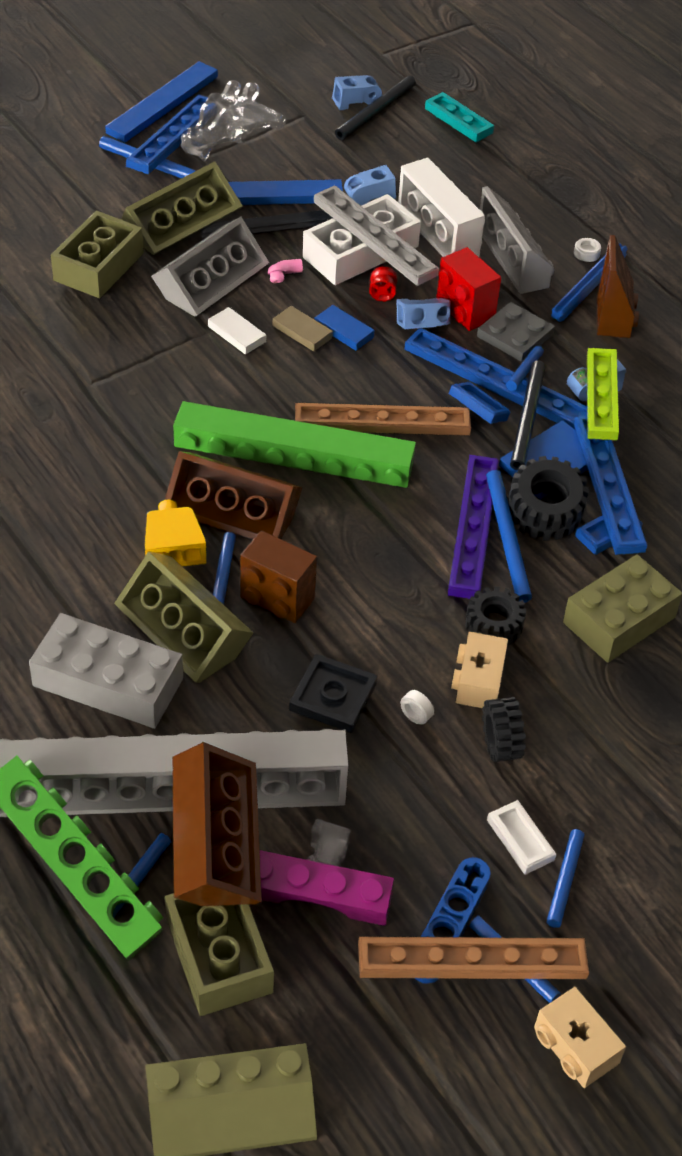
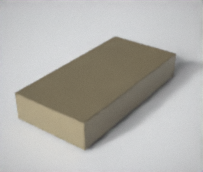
M293 306L288 307L273 318V327L312 351H316L331 340L333 336L331 329Z

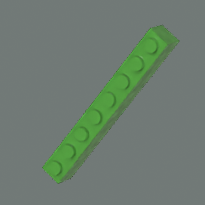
M182 401L173 425L174 447L404 488L408 487L414 463L416 445L414 441Z

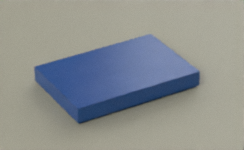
M563 420L530 440L525 466L530 459L538 461L539 457L546 456L547 460H552L553 456L558 457V461L563 463L565 460L571 463L570 467H577L581 471L580 474L588 470L576 430ZM511 451L500 458L499 467L513 477L518 470H514L510 466L513 453ZM543 492L535 494L540 500L549 495Z

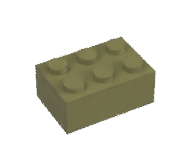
M96 210L51 254L53 281L100 299L144 254L142 227Z
M636 554L569 597L563 623L609 663L676 618L682 592Z
M174 893L165 896L166 920L199 1016L273 993L274 970L249 904L200 906L174 898Z

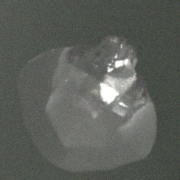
M230 80L222 94L211 93L206 102L202 104L197 125L189 127L188 133L182 135V143L180 145L186 153L198 155L202 161H206L211 149L218 144L227 141L245 143L241 140L242 133L246 134L254 129L262 128L281 129L285 126L287 119L274 109L254 100L259 93V87L256 83H247L240 96L237 95L241 89L240 83Z

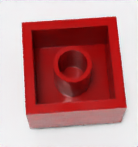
M468 247L441 258L436 298L450 300V314L468 331H471L483 325L496 314L501 276Z

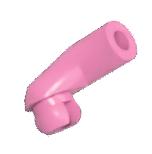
M301 259L283 260L268 268V274L272 283L283 282L284 274L301 273L303 271Z

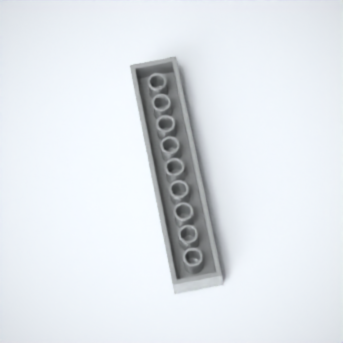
M322 729L320 731L287 730L285 732L252 731L249 733L230 734L217 732L214 734L198 735L181 733L165 736L146 734L133 737L111 735L100 738L71 737L68 739H0V768L16 755H18L23 763L30 759L44 775L39 780L44 788L49 791L54 787L66 801L67 805L62 809L67 815L173 811L172 757L202 742L256 763L258 808L345 805L348 755L345 730ZM34 790L24 791L19 796L18 804L22 807L32 806L37 800V792ZM0 808V817H8Z

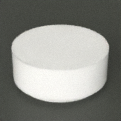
M582 238L575 243L574 255L576 258L585 262H593L599 259L601 244L592 238Z
M409 691L400 701L404 714L416 724H425L434 715L433 705L419 691Z

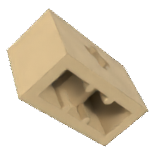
M469 632L467 644H460L457 656V663L462 664V669H455L451 689L458 690L457 704L483 708L484 701L498 699L508 643L507 638Z
M573 987L539 1010L534 1026L539 1041L547 1049L551 1048L560 1059L565 1073L571 1079H577L584 1089L620 1064L626 1049L625 1044L576 987Z

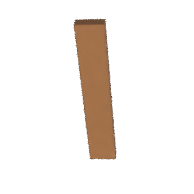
M295 403V421L362 433L470 435L471 431L469 408Z
M359 937L358 941L360 978L587 979L589 975L585 938Z

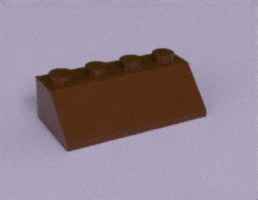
M179 451L165 500L175 501L177 508H192L197 521L250 539H254L261 530L282 539L295 515L302 487L191 452Z
M205 742L173 756L174 898L200 906L245 905L262 902L256 763Z

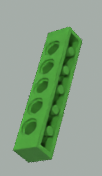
M16 755L0 768V808L129 961L163 931L159 924L163 916L150 901L145 905L140 902L134 894L139 888L126 872L119 876L110 865L115 861L101 843L96 848L86 837L91 831L77 815L71 819L62 808L67 805L66 801L54 787L49 791L44 788L39 782L44 775L30 759L23 763L18 755ZM26 790H34L38 794L36 802L30 807H22L18 804L19 796ZM49 818H57L61 820L59 832L52 836L44 835L42 833L43 823ZM73 846H81L86 852L83 861L74 865L67 863L65 860L66 852ZM103 874L110 879L108 889L99 894L91 892L89 889L90 880L95 875ZM121 903H129L134 907L133 917L125 923L117 922L113 918L115 907Z

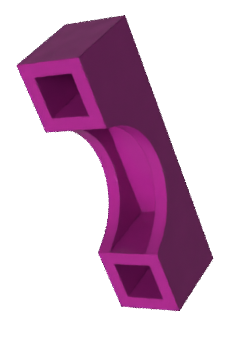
M260 850L261 898L263 901L277 904L287 900L312 902L333 908L345 914L349 919L386 926L393 893V877Z

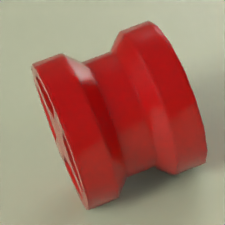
M383 266L374 269L370 277L369 293L371 297L383 302L391 300L396 295V272L389 267Z

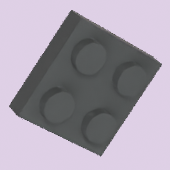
M510 302L478 328L477 337L522 362L535 346H541L554 335L555 326Z

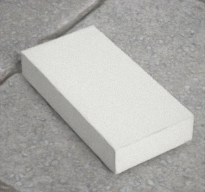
M229 307L208 319L209 328L245 355L266 342L265 333Z
M518 800L488 813V823L524 875L555 861V851Z

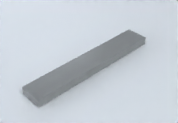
M335 185L314 195V203L416 286L438 276L439 268Z

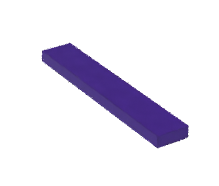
M469 455L448 596L470 599L471 596L474 597L476 591L481 590L493 505L486 474L489 471L498 470L499 459Z

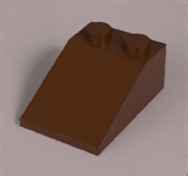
M610 235L597 295V335L630 338L632 327H637L639 320V311H634V309H637L638 293H634V281L615 235Z

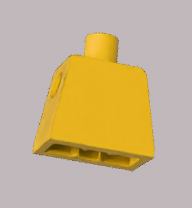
M168 499L159 503V510L147 513L145 556L149 551L171 556L181 566L206 564V541L192 508H177V503Z

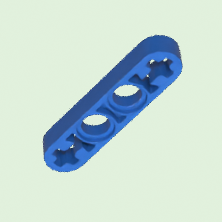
M473 857L467 858L459 864L421 937H435L433 930L437 927H446L451 930L453 937H462L488 886L490 868L486 862ZM476 872L479 874V877L474 879L469 890L465 887L467 877ZM453 898H461L467 902L468 908L460 912L454 911L450 908L448 902ZM415 978L417 981L425 984L439 980V978Z

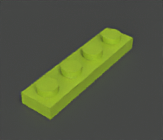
M588 348L587 351L588 439L618 440L617 349Z

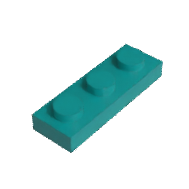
M444 92L425 102V109L474 142H478L493 134L494 125Z

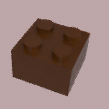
M261 530L240 555V597L252 605H258L272 612L279 618H285L296 623L315 599L317 556Z

